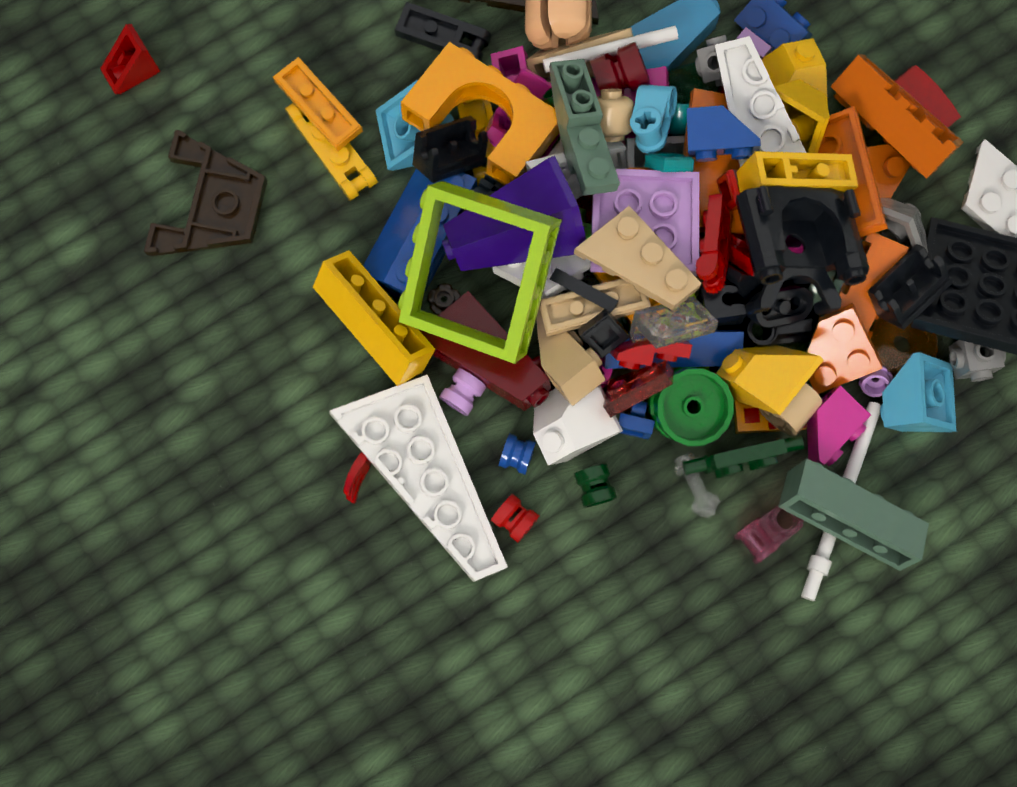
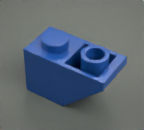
M723 105L687 108L689 157H696L698 162H709L717 160V155L731 154L732 159L741 160L748 159L755 151H760V138Z

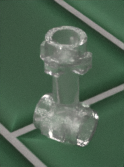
M693 452L682 455L674 460L676 464L674 470L677 476H685L682 461L696 459ZM699 473L685 476L695 498L691 506L693 513L706 519L714 516L718 503H720L718 496L707 492Z

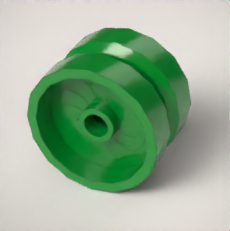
M674 367L661 373L652 383L646 397L647 414L650 420L655 421L654 428L662 436L687 446H704L718 440L728 429L734 415V398L728 384L716 373L703 368ZM692 400V406L687 407L688 403Z

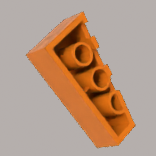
M864 54L857 55L830 86L836 92L834 98L846 108L855 106L860 115V121L873 131L875 129L884 138L883 141L886 144H889L908 161L910 166L926 179L935 173L964 143L963 140Z

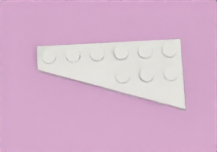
M428 375L329 411L333 419L473 582L507 568L505 559Z

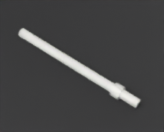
M876 402L868 403L866 410L871 416L863 423L867 428L855 440L843 474L844 478L852 480L855 484L880 415L881 405ZM823 531L816 554L811 555L807 566L809 574L801 597L810 601H815L823 576L828 575L832 564L829 558L836 537Z

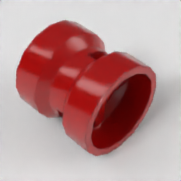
M511 494L496 511L491 521L498 527L506 528L509 531L510 537L519 543L533 527L540 515L532 509L527 510L521 505V500L514 494ZM516 513H518L517 516L512 520V522H510V520L513 518V516H514Z

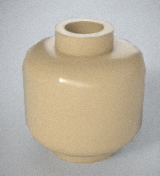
M621 89L601 90V96L597 98L603 113L600 125L606 142L624 141L625 135L632 132L630 118L633 113L634 102L631 98L622 96Z

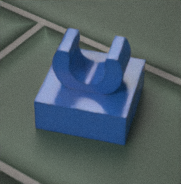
M633 400L630 414L620 413L617 420L623 430L620 432L621 434L649 440L655 421L644 418L647 402Z

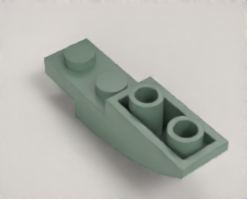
M575 59L550 62L549 69L555 113L570 174H576L583 196L617 191L620 181L600 125L603 113L585 60Z

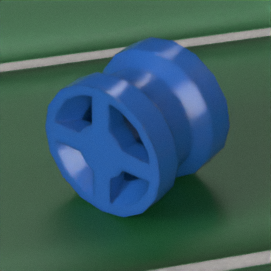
M509 433L502 451L499 467L507 468L510 466L516 468L518 473L526 475L536 442L532 440L524 442L518 440L516 435Z

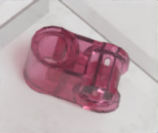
M777 505L760 518L758 517L733 536L736 540L743 542L753 555L752 561L756 565L802 528L804 520L791 514L793 518L792 526L790 529L782 528L777 522V514L783 509Z

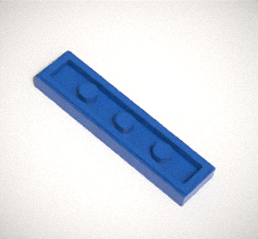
M741 329L628 331L630 338L626 340L663 336L684 338L692 344L690 358L678 357L677 362H671L656 358L657 353H654L652 366L640 365V368L721 366L723 360L735 349H743L744 331ZM610 353L603 357V367L605 369L625 368L619 366V361Z

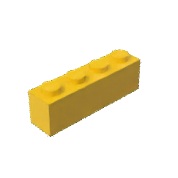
M348 250L323 261L313 285L314 290L398 387L422 374L436 349L419 329L398 322L401 312L398 305L351 251Z

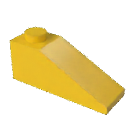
M755 151L736 171L740 193L744 190L760 186L832 188L842 192L849 189L855 190L858 187L852 154Z

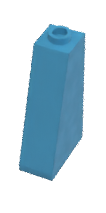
M677 0L630 26L633 36L671 26H676L677 40L639 49L646 69L666 66L670 76L716 28L721 13L717 0Z

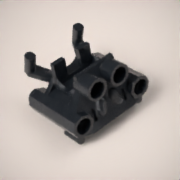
M760 186L744 190L736 196V205L754 277L758 279V283L764 284L759 298L747 302L746 312L748 314L755 315L771 309L782 283L793 279L794 284L811 283L816 287L822 301L814 304V312L817 315L835 312L841 308L842 299L827 272L836 269L838 279L844 281L845 285L848 286L860 284L867 279L866 275L870 268L855 218L861 215L853 189L842 192L832 188ZM803 245V252L799 254L794 253L788 247H800Z

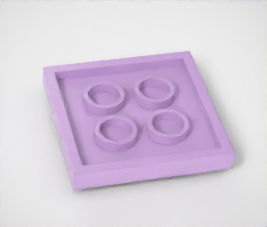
M616 169L620 181L617 191L592 194L591 235L630 206L693 275L697 276L695 269L697 268L696 260L699 258V172ZM590 261V272L606 273L602 270L601 266Z

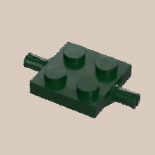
M801 435L785 439L777 438L771 442L717 453L709 457L706 454L701 458L682 461L685 476L698 472H704L705 474L715 472L717 479L742 472L745 465H749L750 471L770 467L779 463L777 457L783 456L788 452L803 450L804 442Z

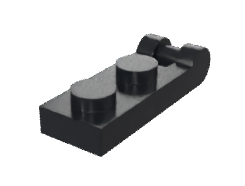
M406 2L395 27L397 37L440 52L448 42H451L459 48L464 47L468 49L479 61H482L484 56L482 53L483 47L488 46L492 36L484 28ZM464 37L472 41L470 46L462 44Z

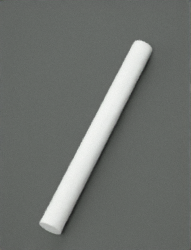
M671 26L542 60L545 73L550 72V62L584 59L585 63H587L591 59L606 53L615 56L618 48L632 42H636L638 48L642 49L677 40L678 32L676 26Z

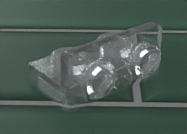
M692 296L674 310L660 304L635 311L629 339L633 343L648 339L657 349L715 333L718 320Z

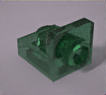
M695 62L668 70L669 86H674L677 89V103L689 104L690 93L694 88L713 91L711 87L702 82L701 77L697 73Z

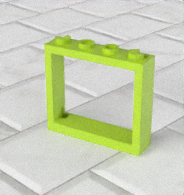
M444 181L428 185L420 199L422 214L420 223L417 224L413 232L412 241L415 243L413 256L409 259L405 269V275L408 279L406 289L402 292L398 302V308L401 310L398 322L515 364L526 356L562 220ZM444 203L533 232L506 340L421 310Z

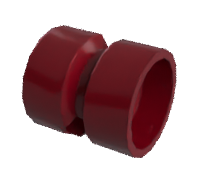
M636 42L618 48L615 56L606 53L590 60L600 92L603 89H621L622 96H624L626 88L636 91L639 85H651Z

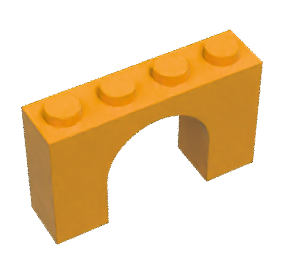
M448 42L401 101L402 119L418 130L424 131L439 126L449 112L462 102L481 99L498 105L509 117L511 126L488 156L486 174L501 184L507 185L526 173L525 162L541 158L558 136L559 128L555 107L534 96L523 84H515L504 77L496 67L492 65L487 66L477 60L468 49L464 47L459 48Z

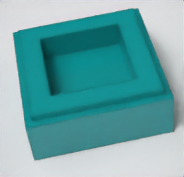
M648 153V155H645V167L661 172H693L694 159L678 153Z

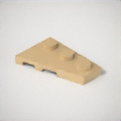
M630 206L621 211L574 249L576 256L583 260L587 258L601 266L604 272L613 277L616 275L634 285L635 289L671 310H674L700 289L702 284Z

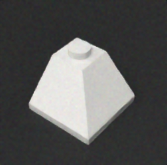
M601 385L573 406L555 388L549 392L548 398L541 405L534 407L533 435L548 466L567 462L623 431Z

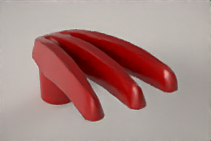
M362 451L351 466L343 489L346 499L354 504L356 503L361 484L371 465V462Z

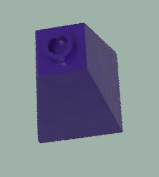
M555 156L544 160L489 195L490 197L561 219L552 258L575 255L574 249L586 240L579 206ZM466 210L443 225L448 239L443 240L442 244L448 259L456 258L460 271L526 262L533 232Z

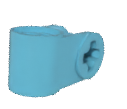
M638 86L635 105L630 118V127L636 134L635 143L641 152L647 154L656 153L665 146L671 121L677 107L676 87Z

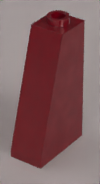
M469 291L438 315L439 317L495 337L507 339L508 333ZM419 330L436 349L433 356L456 370L461 368L482 381L489 390L522 410L526 411L531 406L537 407L548 398L549 391L551 390L550 380L528 355L513 364Z

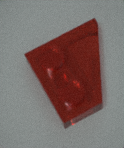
M664 360L659 363L653 362L652 366H644L642 369L611 379L607 386L603 404L604 409L611 418L673 385L674 370L668 361Z

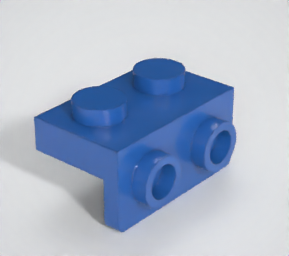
M751 0L734 19L743 29L747 27L772 47L771 52L784 43L810 39L813 36L807 30L811 25L808 20L797 11L792 16L783 8L788 3L786 0Z

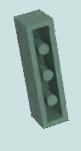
M807 458L787 472L778 505L779 508L899 571L922 560L929 523L916 517L912 512L903 510L886 501L882 496L865 490L856 485L852 480L841 477L824 468L822 464Z

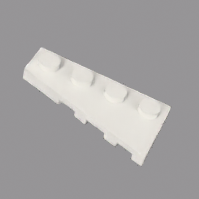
M750 36L716 44L715 49L728 110L760 138V151L807 153ZM741 159V160H739V165H740V167H741L748 159Z

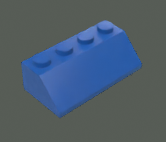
M415 169L363 265L385 292L399 299L402 292L406 289L408 277L405 275V269L409 259L413 256L415 243L412 241L413 232L421 219L420 199L427 186L434 184L418 169ZM464 172L440 180L472 191L475 187L477 188V178ZM444 203L425 292L446 254L442 241L448 239L443 225L461 214L464 210L462 208Z

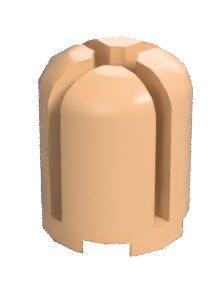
M525 0V33L528 40L538 49H555L564 43L567 46L589 38L592 31V0Z

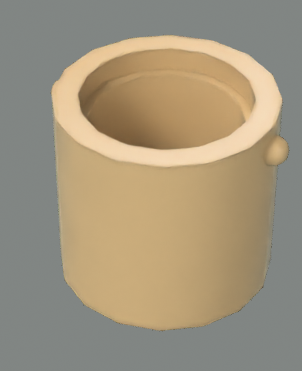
M805 383L781 415L759 410L776 428L788 435L797 436L821 406L822 399L812 387Z

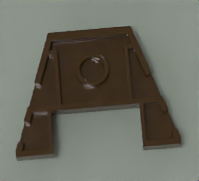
M175 130L168 155L170 161L201 167L187 225L183 229L151 223L144 252L148 256H158L253 243L268 182L266 177L242 163L214 151L203 142H197L188 137L186 133Z

